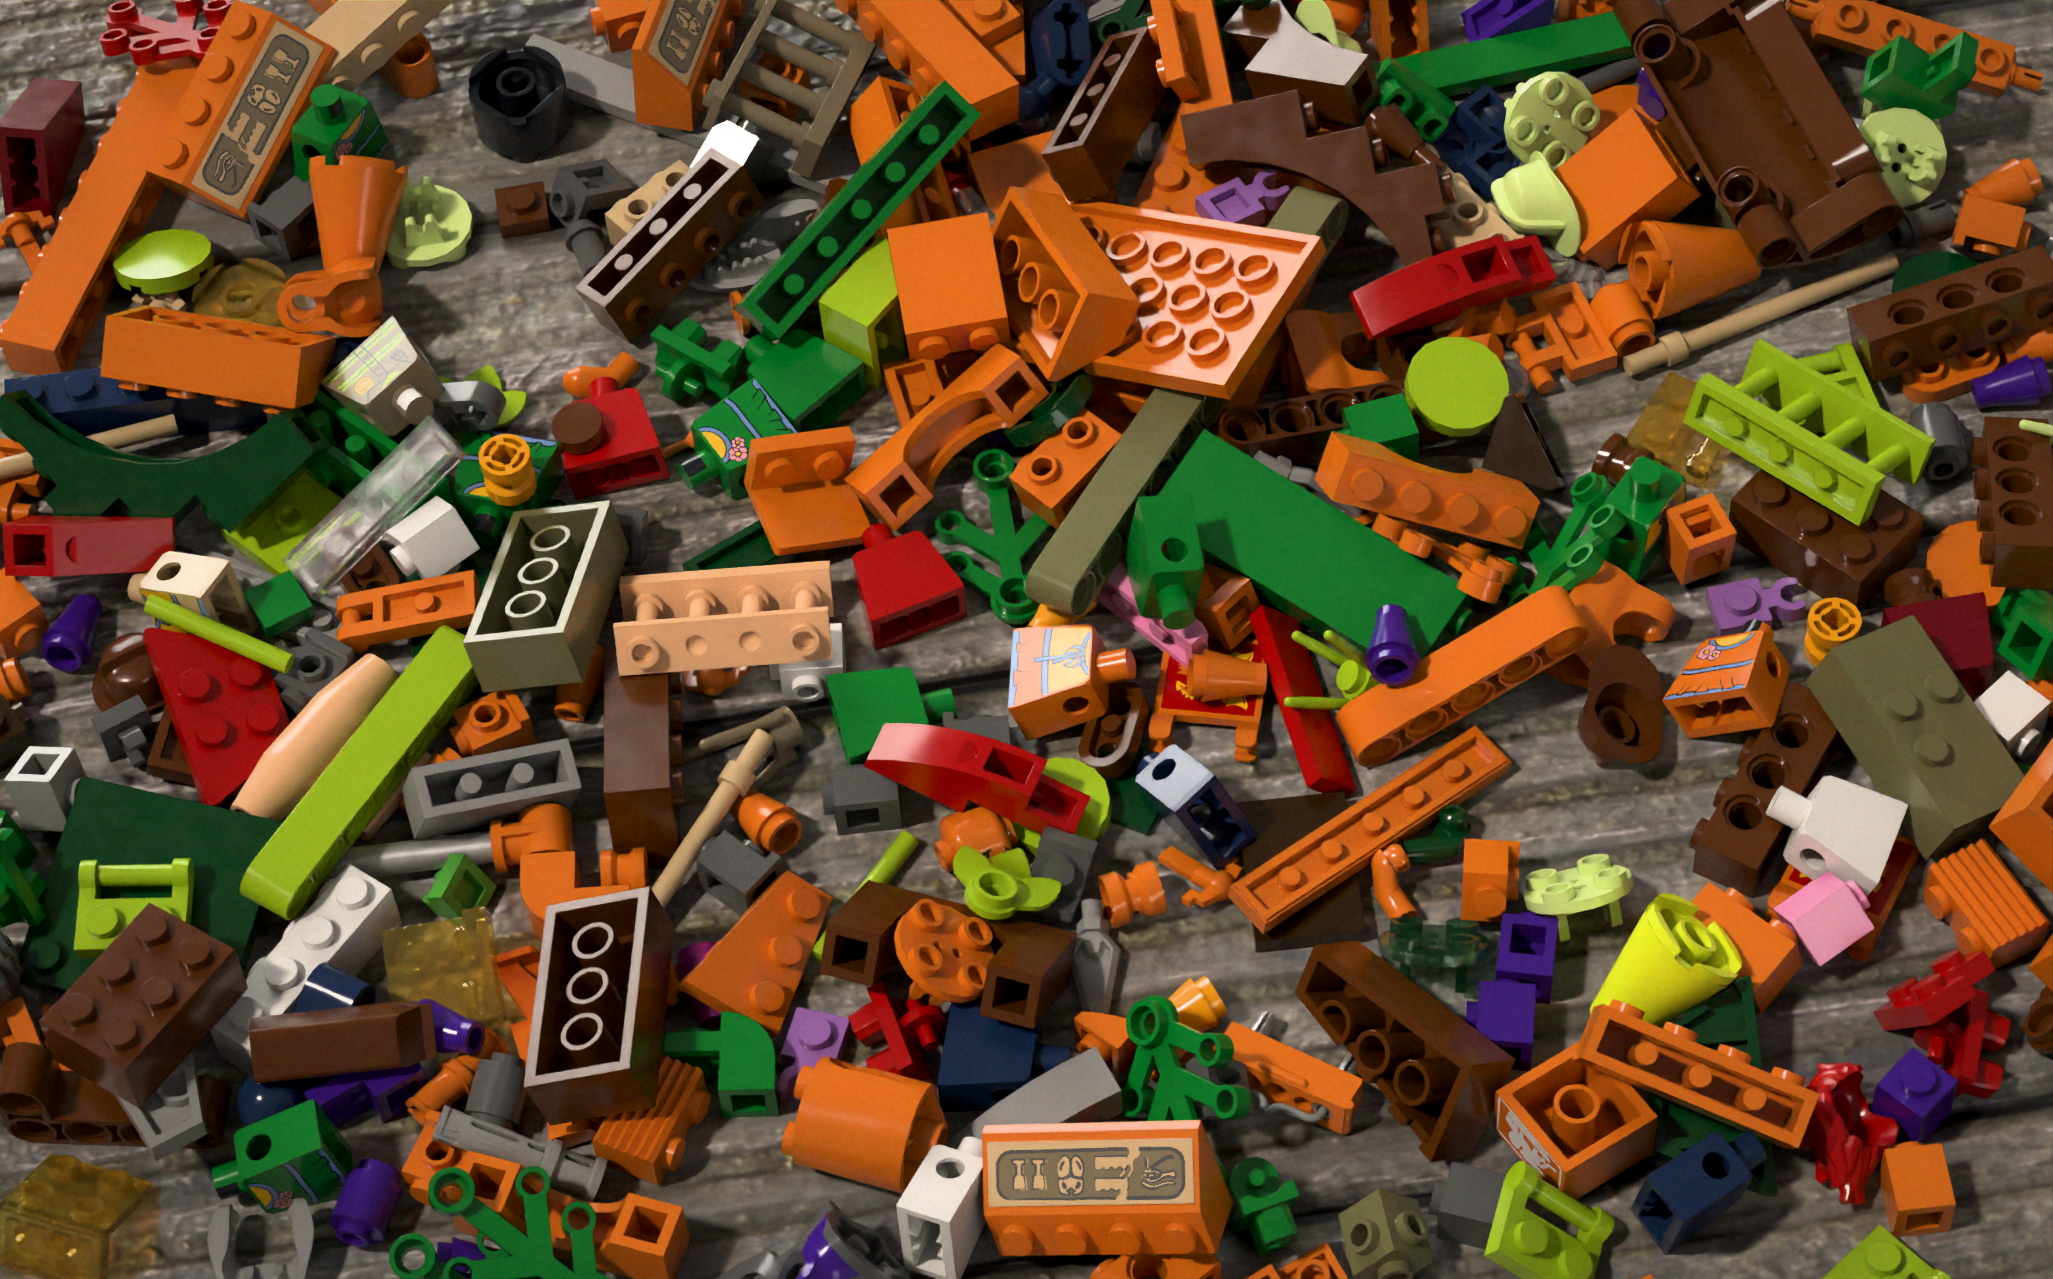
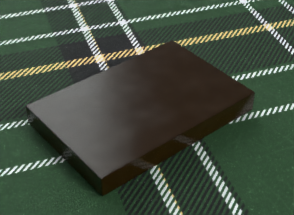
M1344 791L1236 802V805L1258 833L1241 850L1245 876L1345 811L1347 807ZM1357 873L1265 934H1262L1252 923L1255 951L1309 947L1318 944L1347 941H1366V929Z

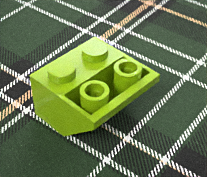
M881 235L866 250H861L854 257L850 268L836 283H830L824 289L818 301L824 341L860 359L864 364L866 386L875 391L885 382L882 364L907 358L889 242L887 238Z

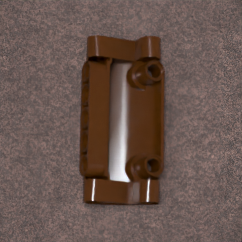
M1617 0L1613 8L1614 16L1632 45L1635 56L1717 199L1726 209L1758 266L1765 269L1790 268L1831 259L1874 241L1890 232L1900 223L1904 215L1903 208L1883 177L1882 172L1884 171L1781 0H1669L1664 4H1661L1659 0Z

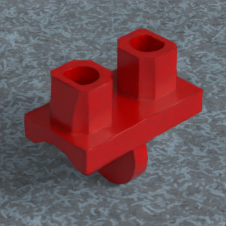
M882 981L877 982L873 987H868L867 991L871 1002L848 1016L855 1035L866 1048L886 1038L889 1047L866 1059L867 1068H875L934 1084L919 1042H921L924 1051H932L939 1046L936 1035L941 1033L947 1024L943 1009L937 1005L924 1006L921 998L917 1000L910 998L906 1001L909 1011L907 1013L903 1001L899 997H890L886 985Z
M1973 988L1977 996L1935 1024L1918 1026L1914 1029V1042L1920 1048L1928 1051L1927 1058L1936 1065H1940V1068L1958 1080L1954 1100L1962 1093L1988 1099L2000 1088L2004 1068L1998 1063L1980 1057L1981 1048L1996 1053L2004 1046L2009 1035L2011 1019L1988 1009L1989 993L1977 988Z

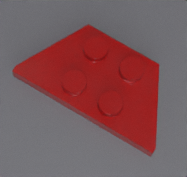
M153 627L144 629L142 640L201 803L221 808L223 801L241 786H244L263 753L290 724L270 668L196 635Z

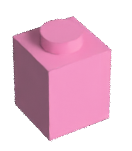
M1828 870L1773 908L1780 921L1798 937L1797 946L1800 952L1819 967L1875 928L1864 910L1870 907V903L1859 886L1852 879L1843 882Z

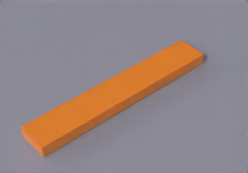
M1475 725L1230 885L1228 897L1259 931L1265 934L1369 865L1373 855L1379 849L1384 851L1392 844L1399 845L1402 840H1407L1437 820L1440 811L1444 807L1461 804L1508 773L1511 760Z

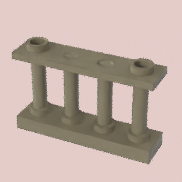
M757 0L752 12L758 14V17L722 81L713 78L701 105L709 108L702 128L711 131L722 110L747 120L792 142L791 148L799 151L792 171L810 178L877 48V44L874 41H868L862 31L853 27L851 31H848L785 0ZM774 16L842 49L840 54L847 58L845 62L837 58L832 62L766 29ZM758 47L824 79V85L831 89L829 93L821 89L818 93L813 92L751 62L750 59ZM741 78L808 110V116L813 118L814 121L812 125L805 121L800 125L733 93V90Z

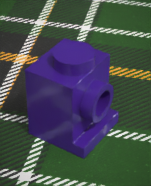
M1534 912L1503 913L1495 980L1510 978L1525 984H1536L1535 1003L1550 1004L1559 919L1544 917Z

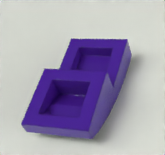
M419 1062L403 1068L342 1074L305 1091L304 1095L306 1101L315 1099L336 1128L372 1108L383 1124L407 1111L409 1107L405 1105V1102L424 1087L428 1080L424 1068Z

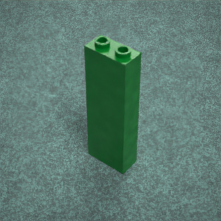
M1206 429L1201 432L1157 495H1191L1204 563L1207 562L1250 579L1256 595L1321 635H1324V632L1327 630L1333 631L1365 655L1374 629L1376 611L1384 605H1399L1407 611L1408 624L1419 660L1445 646L1452 635L1457 638L1462 636L1473 619L1475 611L1471 609L1472 598L1456 587L1458 581L1415 555L1399 548L1392 541Z

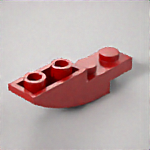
M1536 234L1506 242L1502 235H1498L1448 250L1401 268L1353 291L1349 298L1370 341L1456 319L1466 308L1549 288L1557 279V276Z
M884 723L863 766L963 813L968 800L1039 834L1043 833L1046 825L1075 834L1091 798L1089 795L1042 774L1048 761L1045 758L993 738L933 725Z

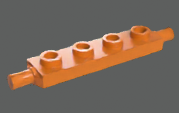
M1787 0L1785 4L1790 16L1811 22L1812 40L1870 57L1898 35L1905 37L1921 49L1932 54L1965 31L1868 0H1819L1818 3L1808 0ZM1965 31L1979 41L1975 60L1977 70L1972 81L1966 86L1967 88L2000 97L2010 84L2031 90L2034 93L2039 91L2044 73L2016 65V46Z

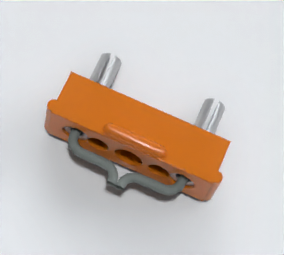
M1262 1011L1251 1028H1247L1234 1021L1231 1022L1224 1034L1231 1038L1234 1045L1232 1060L1246 1064L1250 1094L1252 1098L1259 1102L1257 1110L1260 1113H1265L1266 1116L1271 1117L1275 1112L1282 1111L1300 1120L1317 1123L1341 1135L1350 1133L1352 1118L1361 1105L1364 1079L1357 1077L1358 1072L1355 1069L1357 1062L1350 1052L1347 1053L1339 1068L1274 1040L1268 1036L1276 1026L1277 1018L1272 1013L1268 1017V1011ZM1216 1044L1213 1047L1214 1054H1216Z

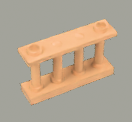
M830 560L620 577L619 589L623 622L614 623L613 625L619 676L833 660L829 617H834V599Z

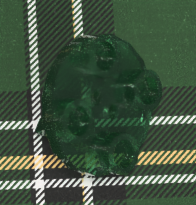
M1398 916L1390 919V930L1383 932L1378 938V950L1382 956L1400 962V973L1409 980H1411V967L1455 968V993H1466L1467 965L1478 963L1488 957L1490 954V941L1485 935L1479 933L1478 921L1452 918L1446 921V925H1423L1421 918Z

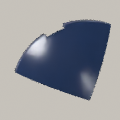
M1486 83L1457 106L1448 120L1449 124L1434 142L1429 144L1435 148L1440 159L1454 173H1460L1466 178L1475 193L1494 199L1490 191L1492 182L1504 177L1507 172L1518 167L1520 160L1516 156L1513 157L1512 151L1507 146L1504 133L1507 109L1504 107V102Z

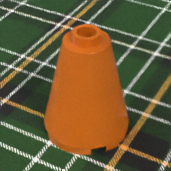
M326 155L310 158L308 171L324 270H328L337 263L350 258L376 257V274L378 275L407 184L408 166L403 165L395 170L396 162L351 155H340L339 165H325Z
M1642 220L1631 223L1626 227L1621 237L1618 253L1619 264L1627 263L1629 280L1621 281V283L1631 284L1635 287L1653 321L1662 320L1751 283L1759 278L1763 269L1757 265L1738 230L1654 220Z

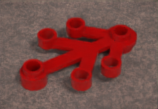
M133 0L115 2L107 8L108 14L105 17L108 31L103 32L99 36L103 54L106 56H118L130 52L133 64L138 66L149 65L156 61L193 56L197 59L198 65H200L232 2L231 0H211L204 4V0H174L178 14L176 24L144 15L142 9L136 7V3ZM204 11L208 28L196 31L199 14Z

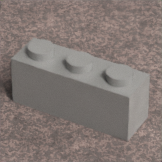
M565 738L411 768L401 792L414 840L490 826L491 819L503 818L505 823L516 821L523 809L539 803H554L570 810L582 786L569 739Z

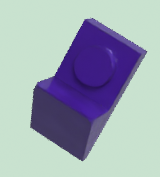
M1481 0L1461 13L1468 40L1473 42L1550 25L1555 0Z

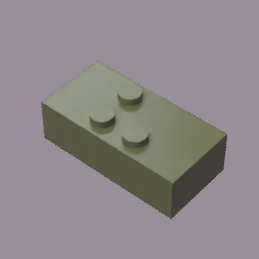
M611 500L513 512L463 641L483 693L584 681L630 550Z
M1914 615L1832 648L1805 681L1878 791L1883 795L1908 804L1901 825L1925 860L1990 832L1991 830L1988 826L2025 777Z

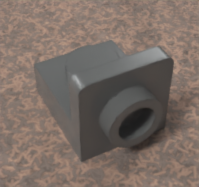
M607 159L558 167L548 201V208L568 228L578 220L587 219L590 210L611 207L620 199L627 198L631 195L633 187Z
M1047 825L1045 826L1031 869V876L1054 879L1061 882L1062 885L1056 901L1046 909L1034 911L1037 915L1046 919H1059L1065 922L1073 920L1085 888L1098 842Z

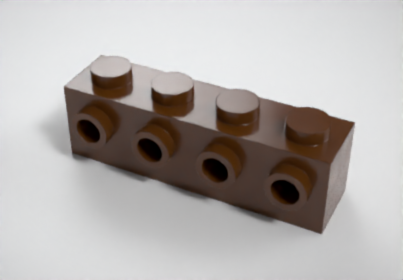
M1148 26L1107 37L1041 154L1053 180L1058 183L1069 202L1089 197L1091 199H1099L1108 195L1115 188L1116 181L1127 161L1132 157L1133 150L1143 132L1147 129L1159 102L1165 96L1167 88H1164L1156 69V60L1162 58L1160 47L1154 43Z
M711 147L575 287V290L602 326L631 344L766 204V201L741 164Z

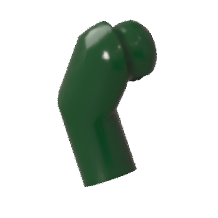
M1460 805L1444 807L1439 813L1440 821L1429 837L1401 841V847L1409 859L1410 866L1449 862L1458 856L1464 846V838L1469 839L1471 834V824L1468 822L1469 813L1464 807Z

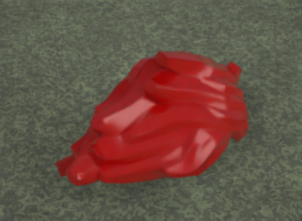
M1848 1062L1819 1063L1817 1065V1074L1806 1088L1820 1095L1800 1143V1148L1804 1150L1812 1148L1815 1157L1817 1182L1824 1186L1829 1181L1831 1184L1829 1188L1838 1189L1840 1192V1204L1845 1205L1851 1202L1852 1205H1859L1865 1203L1864 1184L1883 1156L1884 1149H1890L1896 1145L1899 1127L1895 1119L1873 1114L1869 1110V1104L1860 1087L1864 1077L1861 1074L1863 1070L1861 1064L1856 1065Z

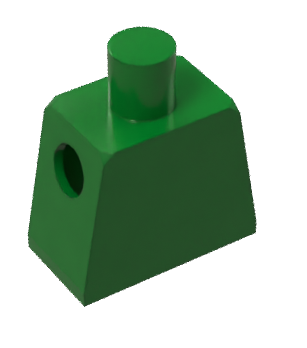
M803 329L791 331L777 344H773L762 334H757L743 348L744 359L751 364L747 370L748 380L756 379L798 433L825 429L867 394L863 362Z
M1191 495L1138 497L1123 560L1139 613L1146 619L1162 618L1164 626L1171 630L1186 628L1195 620L1194 610L1204 575V562ZM1166 542V552L1162 553L1161 547Z
M908 667L837 673L826 676L829 703L848 767L855 764H865L884 723L934 725L943 722V712L952 711L954 719H958L951 688L920 695L914 672Z

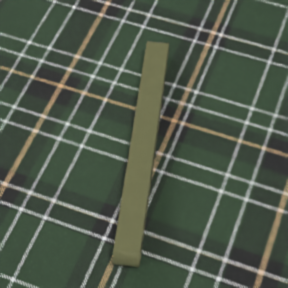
M1297 186L1290 192L1266 228L1321 236L1327 252L1286 315L1293 308L1345 230L1349 215V205L1346 200L1302 186ZM1286 315L1284 316V318L1282 319V321L1280 322V324L1278 325V327L1276 328V330H1275L1274 333L1272 334L1271 338L1273 337V335L1276 333V331L1278 330V328L1280 327V325H1281L1282 322L1284 321ZM1156 386L1034 562L1026 581V596L1028 599L1078 617L1082 615L1125 554L1138 497L1157 496L1201 432L1204 429L1209 431L1229 400Z

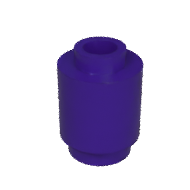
M363 1159L359 1162L357 1168L350 1170L329 1219L331 1226L337 1231L336 1236L340 1241L356 1248H366L369 1244H378L383 1241L402 1195V1188L400 1186L402 1175L396 1168L376 1159Z

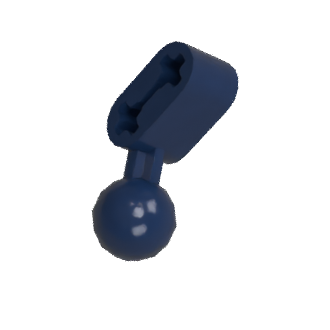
M1054 0L1039 12L1031 22L1030 35L1034 80L1027 87L1019 86V120L992 131L999 141L1009 143L1045 133L1050 122L1049 106L1056 99L1064 98L1084 80L1091 67L1089 23L1086 9L1078 0Z
M323 962L313 969L308 976L294 1013L374 1004L376 990L373 985L329 963ZM253 1073L243 1081L238 1092L236 1110L245 1126H248L306 1102L304 1092L314 1078L255 1084ZM340 1075L323 1076V1078L330 1080Z

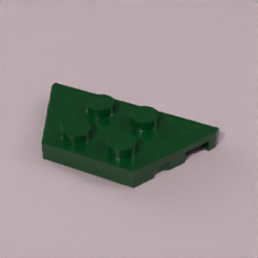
M1751 976L1739 978L1733 982V986L1706 1003L1704 1001L1685 1012L1682 1018L1674 1022V1024L1697 1033L1696 1043L1715 1051L1718 1050L1720 1044L1740 1050L1752 1056L1751 1066L1762 1070ZM1649 1092L1650 1108L1658 1116L1655 1138L1656 1156L1672 1160L1716 1131L1728 1143L1744 1133V1131ZM1756 1137L1765 1149L1767 1160L1751 1170L1753 1178L1747 1189L1767 1197L1778 1196L1772 1143Z

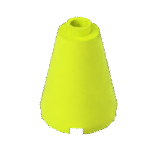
M1661 893L1646 907L1589 1009L1590 1015L1594 1006L1601 1004L1610 1006L1612 999L1644 1011L1643 1021L1662 1027L1666 1022H1670L1733 983L1734 979L1739 975L1736 973L1742 968V960L1731 939L1715 921L1706 927L1693 916L1700 909L1699 907L1675 894Z

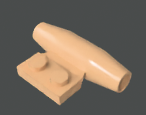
M368 653L321 689L263 753L230 809L281 821L289 815L396 682L398 676L392 667L378 656ZM425 752L414 767L426 765L432 755ZM407 776L359 838L368 843L399 807L397 803L403 798L401 789Z

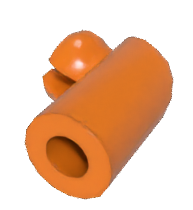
M621 352L606 368L578 366L568 370L563 376V387L568 394L577 398H590L588 386L594 379L611 377L618 382L620 390L636 374L640 367L633 356L626 352Z
M1392 844L1384 851L1379 849L1371 859L1374 896L1396 929H1404L1417 920L1418 912L1401 888L1396 876L1409 869V859L1400 845Z

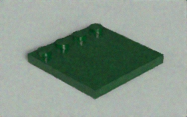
M82 776L45 881L47 888L43 891L38 901L46 916L38 926H29L19 954L20 964L24 969L19 977L21 980L19 984L65 994L97 959H78L73 950L80 889L78 871L81 860H99L101 865L172 864L175 858H192L195 879L191 925L234 948L244 973L265 908L242 896L239 891L240 884L251 862L283 822ZM173 886L102 887L100 899L172 898Z

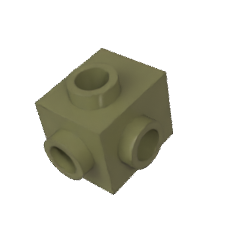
M1378 1188L1338 1215L1347 1249V1261L1354 1277L1361 1279H1412L1413 1274L1434 1261L1428 1240V1228L1422 1217L1419 1202L1416 1199Z

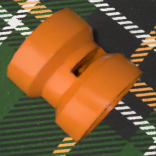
M1152 861L1135 865L1132 872L1126 873L1125 879L1115 871L1098 876L1102 902L1113 929L1130 924L1134 917V912L1138 916L1144 914L1149 918L1167 913L1163 886Z

